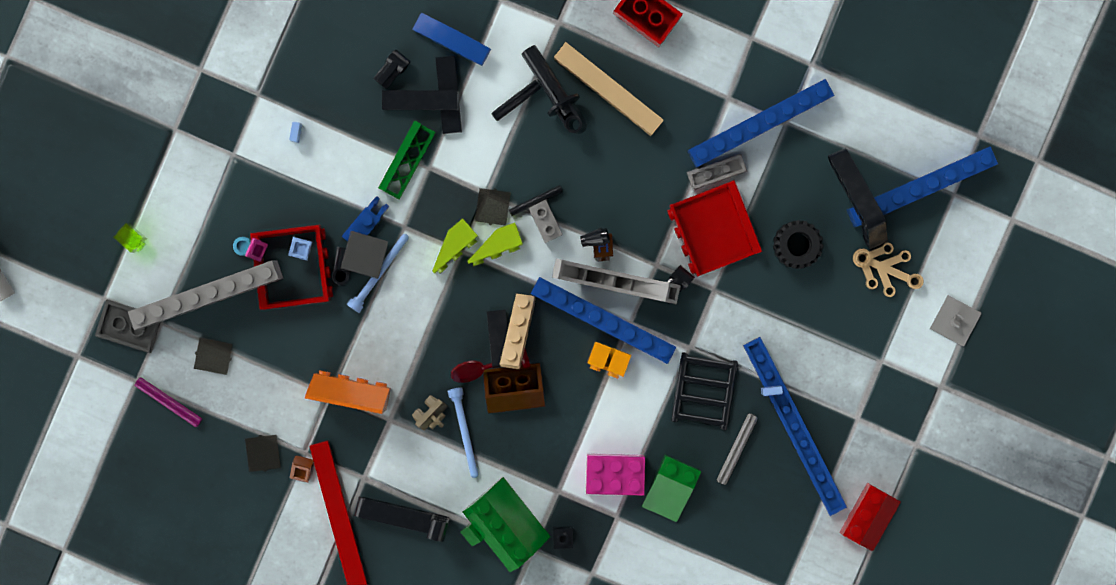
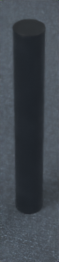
M559 185L509 209L511 216H514L562 193L563 190Z

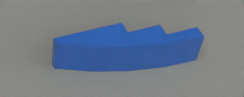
M423 13L420 14L412 29L483 66L491 51L489 47Z

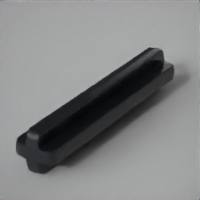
M534 80L491 113L494 119L499 121L541 89L540 84Z

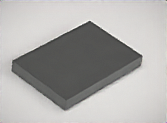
M106 299L95 336L151 353L160 323L134 330L128 311L137 308Z

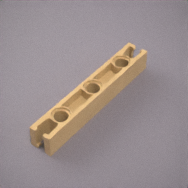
M565 42L554 56L555 61L648 135L652 136L663 122L660 116Z

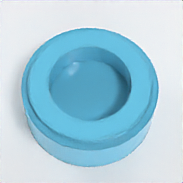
M247 237L237 238L233 243L234 252L240 256H245L251 240Z

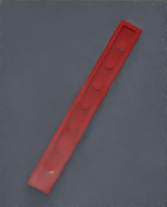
M329 440L309 445L347 585H368Z

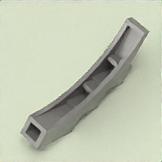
M556 259L553 268L552 278L677 304L680 285L561 259Z

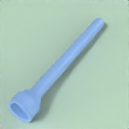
M402 234L383 260L379 278L371 277L359 295L349 300L347 303L349 307L360 313L363 309L364 299L409 238L407 234Z
M463 388L450 389L447 392L449 398L454 401L472 478H477V466L461 401L463 399L462 395H464Z

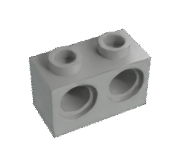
M546 200L529 208L545 243L562 236L561 230Z

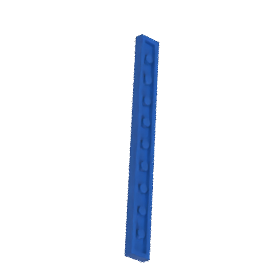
M761 337L744 344L743 347L763 387L782 386V394L771 395L769 398L829 516L847 508Z

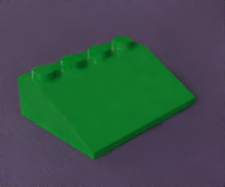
M504 477L462 511L509 572L522 566L551 537Z

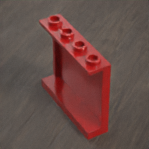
M735 180L669 205L670 209L667 210L670 220L675 221L677 227L674 228L677 238L682 239L684 245L681 246L684 256L689 257L691 263L688 264L691 274H695L696 277L762 252Z

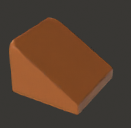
M295 456L290 478L308 483L313 459Z

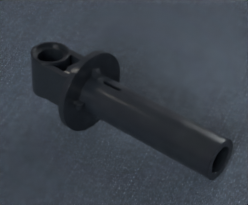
M536 45L527 48L521 55L554 105L547 114L549 117L558 115L569 132L575 134L583 133L587 128V122L575 105L580 98L579 94L568 96ZM578 120L580 123L579 128L574 130L573 122Z

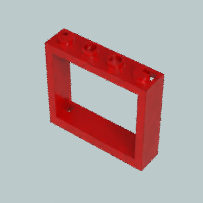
M321 225L250 233L251 240L255 238L260 241L262 238L315 232L323 296L269 303L267 285L257 288L260 310L331 301L330 297H333V289L328 284L331 272L330 267H326L325 260L328 259L327 247L324 248L323 240H326L325 229L321 228ZM262 257L261 262L253 259L254 267L264 264V257Z

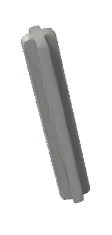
M747 415L718 475L717 481L719 483L727 484L758 418L755 415Z

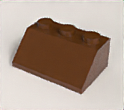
M540 363L530 364L531 367L524 368L521 365L520 369L503 367L484 370L485 398L488 413L545 407Z

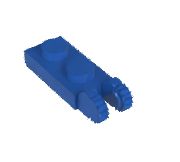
M376 196L345 231L342 237L348 241L350 231L369 235L380 222V218L388 210L389 205H383L378 214H374L371 210L380 200Z

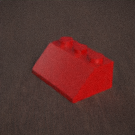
M867 483L839 533L857 544L874 551L901 501Z

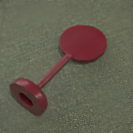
M524 349L521 364L524 368L531 367L526 349ZM479 361L463 362L453 368L451 378L458 383L471 382L479 378L484 370L493 368L492 363L483 365Z

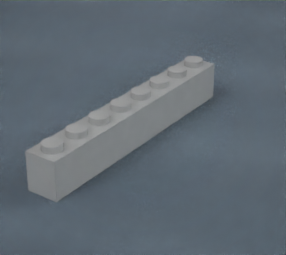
M272 260L128 311L134 330L143 329L284 278L278 261Z

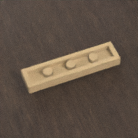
M516 294L500 361L501 367L520 369L536 301L535 296Z

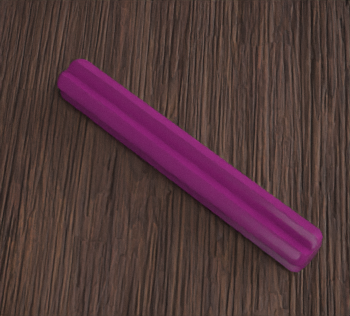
M140 377L135 382V387L194 427L201 423V417L145 379Z

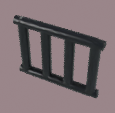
M682 352L671 422L681 420L719 426L720 429L727 430L738 361L733 360L730 363L692 357ZM687 363L729 370L727 381L686 375ZM684 382L726 389L725 398L720 400L683 394ZM681 401L723 408L722 417L718 419L680 413Z

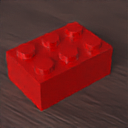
M621 0L613 11L616 17L657 47L661 46L683 15V13L665 0Z

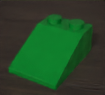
M665 454L642 507L677 522L701 471Z

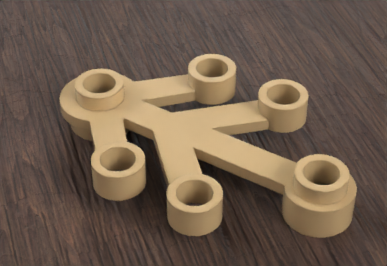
M884 243L880 248L872 251L867 249L857 250L853 255V262L857 267L863 269L867 288L875 289L878 286V281L873 277L870 266L877 269L884 286L883 293L887 297L894 296L896 292L895 288L891 285L888 274L907 282L908 286L912 289L922 287L924 280L921 275H909L891 267L900 262H908L911 259L909 251H901L899 255L880 262L873 258L882 254H891L894 250L891 243ZM886 245H889L891 248L889 252L884 250ZM903 253L908 254V258L906 260L902 259ZM860 255L865 256L864 262L859 260ZM913 278H916L918 280V283L916 285H913L911 283V280ZM870 280L875 281L874 287L869 286ZM889 287L893 291L891 295H888L886 293V290Z

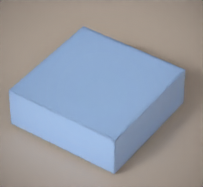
M292 122L290 141L299 143L302 129L301 123Z
M293 237L288 256L308 261L312 242Z
M782 386L761 388L763 396L780 395L783 393Z

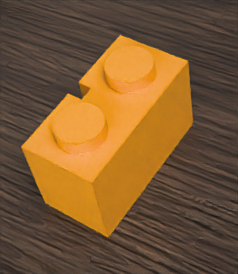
M595 341L587 363L590 364L591 369L598 372L601 369L607 370V375L618 379L619 375L624 377L631 355Z

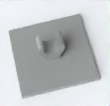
M947 295L930 329L964 347L981 312Z

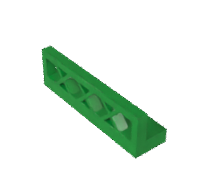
M414 120L378 188L400 200L436 132ZM420 129L430 134L427 141L419 143L417 138ZM418 146L420 153L418 158L410 160L408 151L410 148ZM409 163L410 173L401 177L399 172L400 166ZM400 180L401 189L398 194L388 189L392 182Z

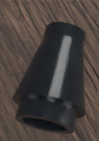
M600 227L580 236L583 247L606 246L607 243H610L607 228L602 229Z

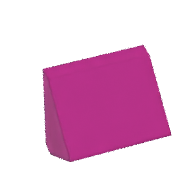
M252 238L245 256L261 262L268 244Z

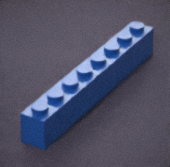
M824 79L689 149L687 152L697 168L835 95L827 80Z
M990 146L878 195L874 199L884 215L993 167L998 162ZM854 207L847 209L846 211L853 226H860L861 220Z
M541 277L538 278L531 292L532 295L666 364L669 363L676 349V346Z

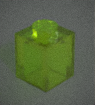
M125 223L113 237L131 253L140 252L146 245L144 242L147 239L130 223Z

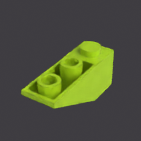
M463 218L448 230L433 267V273L437 271L439 274L448 267L447 263L451 259L456 261L463 255L461 251L466 246L470 249L478 242L476 240L478 235Z
M512 223L496 229L468 260V264L473 263V266L484 263L483 259L491 256L493 260L501 257V252L509 250L512 253L520 250V245H523L516 224Z

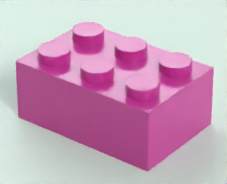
M587 454L586 494L644 495V455Z

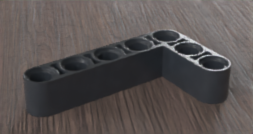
M843 148L828 155V160L861 220L862 234L867 247L872 249L887 242L884 215L848 150Z
M362 496L358 497L354 516L427 533L428 539L440 542L445 540L450 517Z

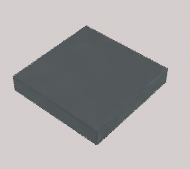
M350 231L341 269L378 279L388 241Z

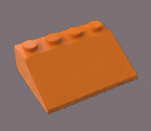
M319 370V373L313 374L305 394V399L382 414L387 410L391 388L387 387L386 383L376 382L374 385L369 384L367 379L357 378V381L349 380L350 376L338 374V377L330 376L331 372Z

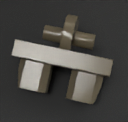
M430 395L424 402L429 407V410L424 413L421 409H417L412 414L416 421L415 425L423 431L428 427L433 430L437 425L442 428L444 426L442 419L446 416L443 411L448 407L445 402Z

